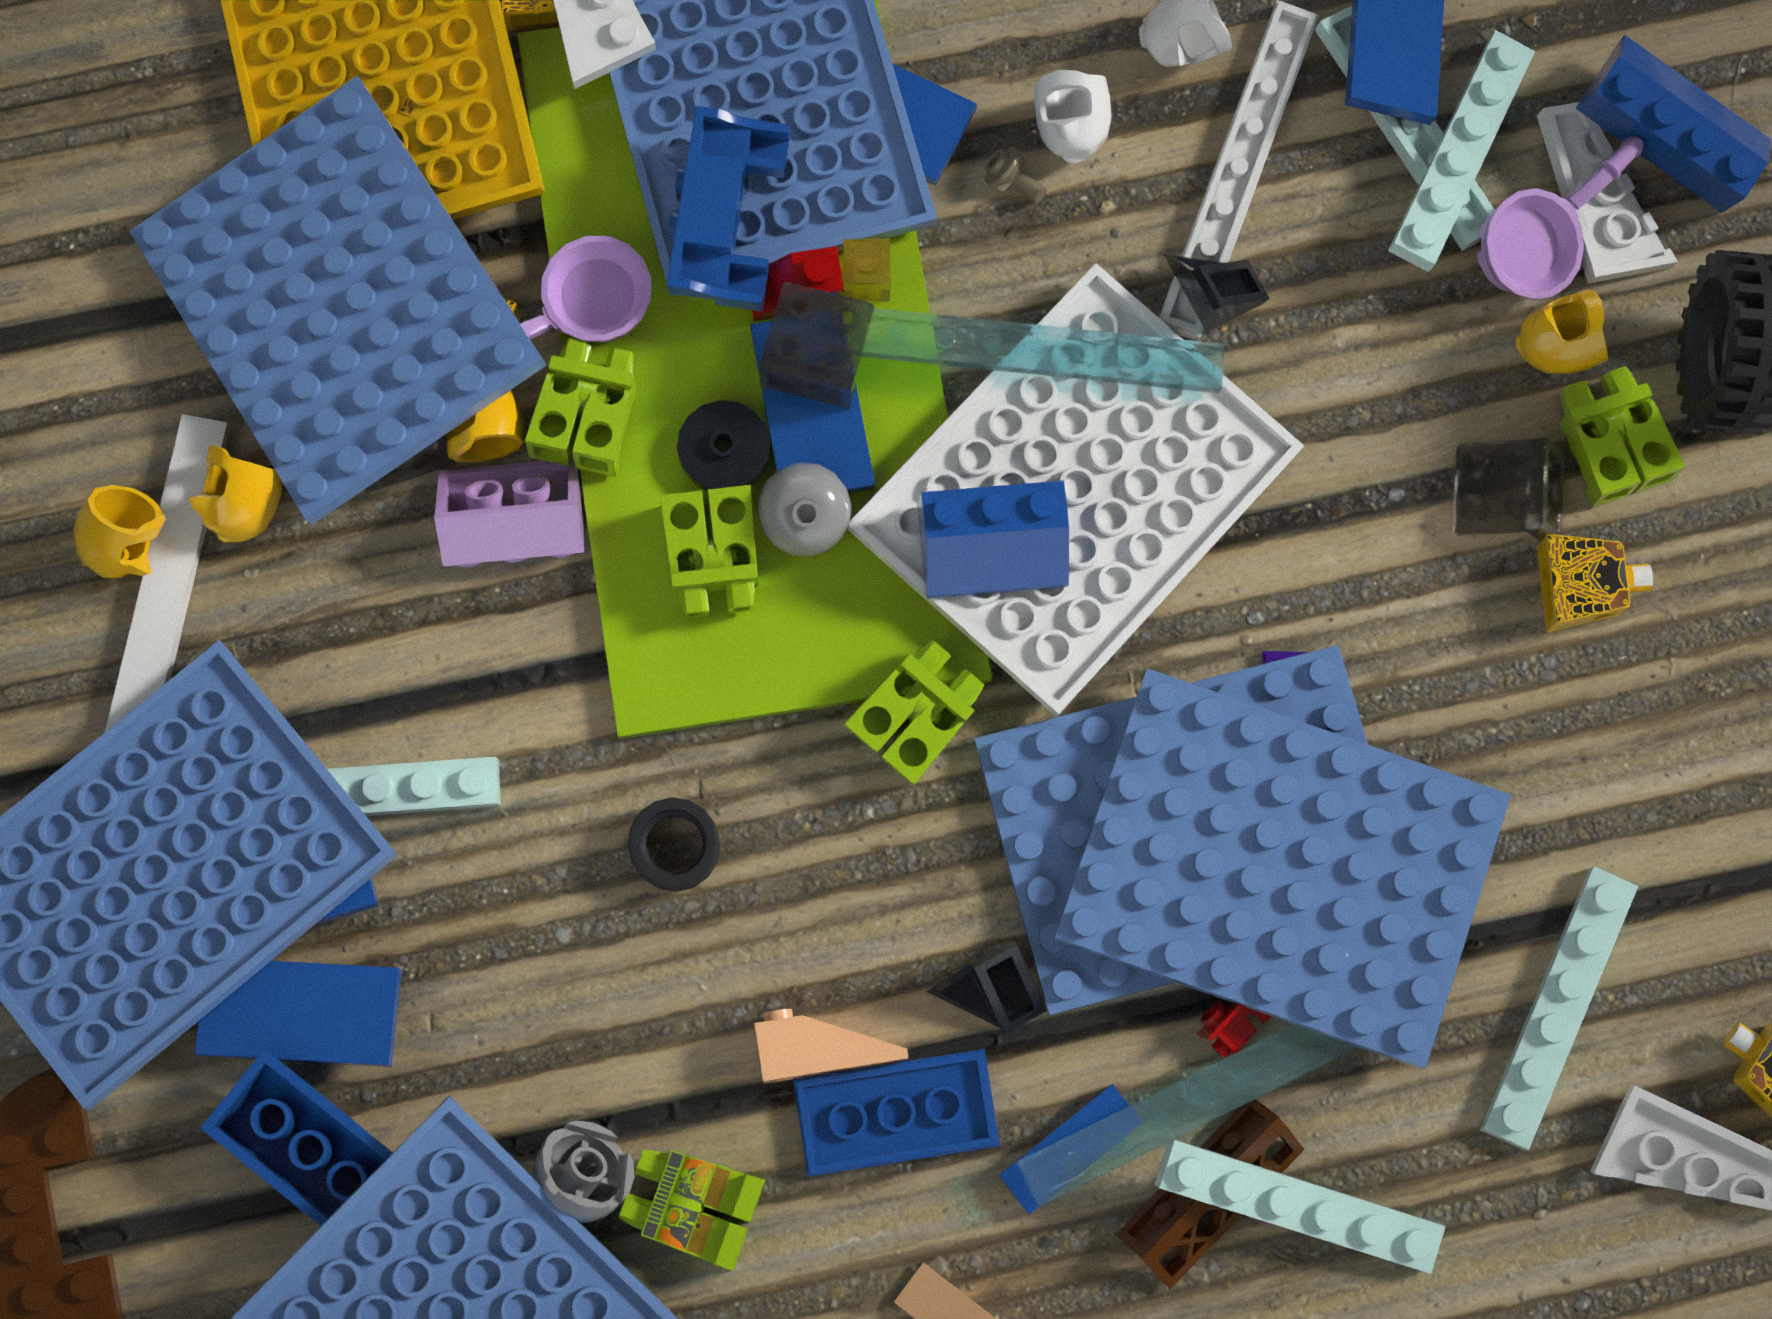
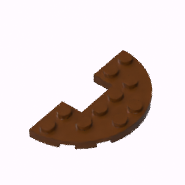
M53 1068L39 1073L20 1084L0 1101V1319H124L112 1255L63 1264L47 1169L95 1158L87 1110L81 1106Z

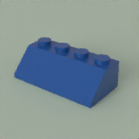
M1626 35L1620 39L1575 108L1621 142L1628 137H1639L1643 142V150L1640 154L1642 157L1721 213L1747 197L1769 161L1771 145L1769 137Z
M266 1049L260 1053L200 1127L320 1226L393 1153V1151Z

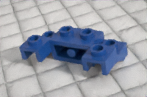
M696 106L686 166L679 165L676 175L675 192L681 194L679 210H671L669 217L668 238H674L666 285L669 294L712 299L716 301V305L763 312L770 268L769 260L766 258L737 255L734 252L747 173L784 178L791 136L789 124L750 119L716 108Z

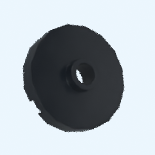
M719 400L704 404L688 415L679 430L677 452L682 470L690 477L689 479L706 491L709 489L752 485L754 480L764 472L769 463L771 444L766 425L754 410L739 402ZM720 439H728L731 441L732 446L729 450L722 452L715 448V444Z

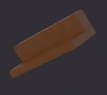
M1251 1095L1200 1146V1148L1281 1174L1305 1150L1280 1117ZM1280 1137L1285 1145L1272 1159L1265 1160L1266 1149ZM1159 1189L1115 1235L1170 1290L1242 1214ZM1214 1210L1212 1221L1204 1229L1197 1230L1198 1220L1206 1211ZM1180 1245L1178 1256L1164 1269L1158 1261L1173 1246Z

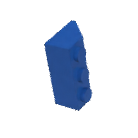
M1064 480L921 492L917 511L927 599L1068 587L1069 520Z

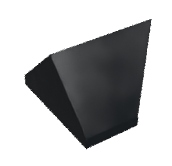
M1163 254L1206 332L1264 304L1270 299L1249 260L1219 262Z
M1014 939L974 960L927 991L1001 1028L1004 1034L1046 1012V1008Z

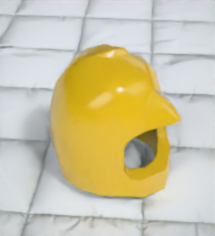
M1588 288L1548 301L1535 309L1522 322L1519 336L1515 339L1516 348L1522 358L1532 367L1546 374H1571L1591 369L1608 361L1607 346L1603 332L1605 315L1602 300L1594 290Z
M511 389L447 433L446 447L448 458L466 463L486 462L505 457L520 449L524 442V420L520 403L513 390Z
M211 444L208 447L205 461L207 476L204 489L200 495L188 498L190 504L202 517L205 527L216 533L219 540L223 542L250 540L264 532L272 520L282 494V481L274 469L230 457L226 449Z
M117 485L95 488L84 502L75 521L73 545L76 549V554L79 555L84 567L88 566L100 577L122 578L130 574L138 576L151 574V567L147 554L152 539H156L166 517L153 499L134 488Z

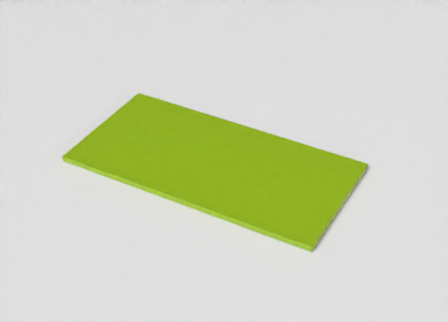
M874 0V3H875V6H876V10H877V13H878V17H879V20H880L878 2H877V0ZM560 27L517 33L531 134L545 189V194L540 195L549 260L569 242L585 236H610L629 244L644 259L652 278L651 301L643 319L625 337L610 343L587 342L592 346V354L589 361L591 364L605 366L609 349L613 348L631 351L634 357L636 394L621 447L617 476L613 477L580 469L619 740L864 702L907 654L913 656L918 649L930 640H934L951 655L935 674L945 685L949 687L964 669L971 672L982 683L992 682L988 655L850 531L846 530L842 540L830 550L811 557L790 555L775 547L763 533L758 517L759 495L768 478L777 473L750 324L794 316L753 321L752 310L716 305V301L712 299L683 295L670 296L610 72L574 89ZM916 230L838 251L845 293V308H841L875 481V489L849 493L852 504L850 521L948 419ZM560 330L562 348L567 338L577 339ZM719 400L739 402L754 410L764 422L771 444L767 467L754 480V483L750 485L759 586H755L754 610L736 613L729 612L726 590L708 592L710 615L685 618L679 595L675 596L672 587L659 495L702 490L708 539L713 538L708 491L702 489L698 484L689 479L690 477L682 470L677 452L679 430L688 415L704 404ZM720 439L715 444V448L722 452L729 450L732 446L731 441L728 439Z

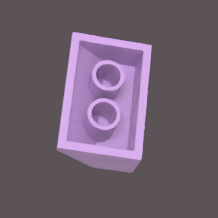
M572 457L570 467L541 460L439 471L434 520L443 567L454 565L473 567L483 562L503 560L515 563L527 558L542 556L564 558L574 553L584 552L585 528L580 471L575 468L574 458Z

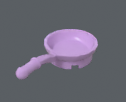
M1637 136L1628 137L1623 140L1615 153L1608 160H1604L1600 168L1566 198H1560L1555 193L1535 188L1517 191L1503 200L1495 210L1488 214L1479 228L1477 239L1482 238V250L1477 251L1478 262L1487 279L1500 290L1532 300L1553 297L1568 287L1580 269L1584 251L1582 228L1577 219L1579 216L1576 210L1595 197L1612 180L1618 179L1627 165L1634 158L1639 157L1643 150L1642 140Z
M585 236L565 244L550 258L542 276L541 299L544 304L542 307L544 315L520 323L530 339L548 332L550 328L561 330L565 334L585 342L610 343L625 337L643 319L651 301L652 278L644 259L629 244L610 236Z

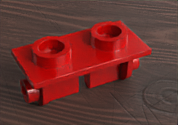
M1218 1001L1202 1016L1201 1022L1204 1026L1196 1035L1210 1041L1215 1038L1216 1041L1211 1047L1218 1055L1226 1059L1230 1054L1235 1056L1258 1031L1246 1019L1250 1013L1264 1024L1271 1016L1246 1008L1242 1004Z

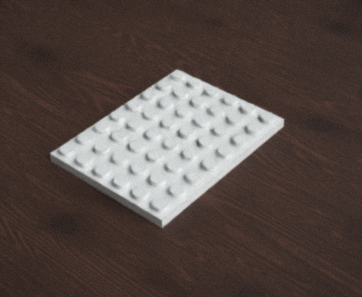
M1095 263L849 522L847 530L1057 717L1295 458L1304 445ZM1064 480L1069 520L1068 587L927 599L917 511L921 492Z

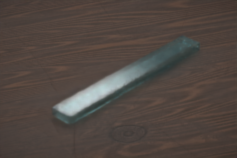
M854 306L849 356L1220 393L1222 389L1225 344Z
M1292 1025L1016 1162L1039 1208L1167 1144L1169 1138L1175 1140L1359 1047L1297 1025Z

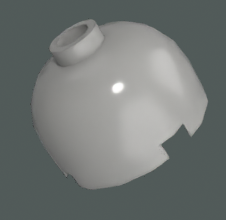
M798 462L781 468L777 473L768 478L759 495L758 517L763 533L775 547L790 555L811 557L827 552L842 540L851 519L852 504L846 486L833 471L816 463Z
M585 1121L566 1123L564 1128L554 1130L548 1135L539 1149L532 1168L533 1177L544 1188L546 1196L556 1208L571 1215L581 1224L605 1218L622 1203L631 1190L635 1174L633 1159L629 1151L624 1156L621 1148L615 1144L618 1137L611 1130L594 1122Z

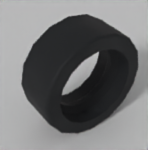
M674 797L654 801L643 809L630 827L628 839L631 861L643 879L658 889L675 892L694 888L707 879L718 863L721 846L715 822L706 810L691 800ZM670 817L685 818L695 824L701 833L703 841L702 852L697 862L687 870L677 873L666 872L656 867L648 857L646 849L647 837L653 826L662 819Z

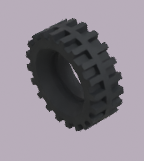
M1716 250L1715 253H1709L1706 256V265H1699L1696 270L1697 282L1696 284H1690L1688 290L1689 304L1688 307H1683L1681 315L1684 325L1682 334H1678L1677 344H1681L1680 358L1676 360V371H1680V381L1676 386L1677 395H1683L1680 409L1682 414H1688L1686 423L1689 426H1694L1696 430L1760 435L1763 434V429H1770L1772 426V255Z

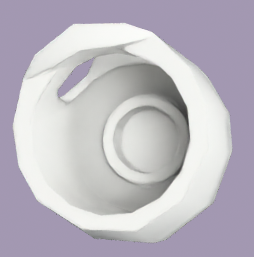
M1161 0L1143 18V24L1139 28L1141 46L1149 51L1156 62L1166 67L1197 64L1232 49L1230 34L1222 22L1213 0Z
M1056 70L1044 75L1033 85L1036 120L1042 141L1056 156L1062 157L1069 163L1083 161L1097 152L1108 136L1112 118L1106 77L1085 74L1074 70Z

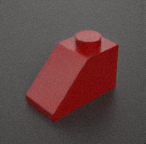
M837 246L793 252L770 263L763 312L752 310L753 321H761L845 308L844 284Z

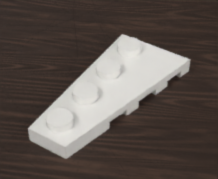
M553 0L574 89L656 50L655 41L632 0Z
M1579 102L1543 108L1537 115L1561 197L1564 198L1600 168L1601 163L1604 160H1608L1614 152L1600 126L1575 109ZM1621 173L1618 179L1612 180L1595 197L1576 210L1584 242L1581 263L1588 284L1670 269L1678 262L1670 248L1665 250L1655 231L1658 229V226L1649 212L1644 214L1632 193L1635 187L1627 173Z
M1630 1084L1590 1170L1591 1173L1655 1187L1669 1188L1703 1197L1708 1196L1772 1211V1150Z

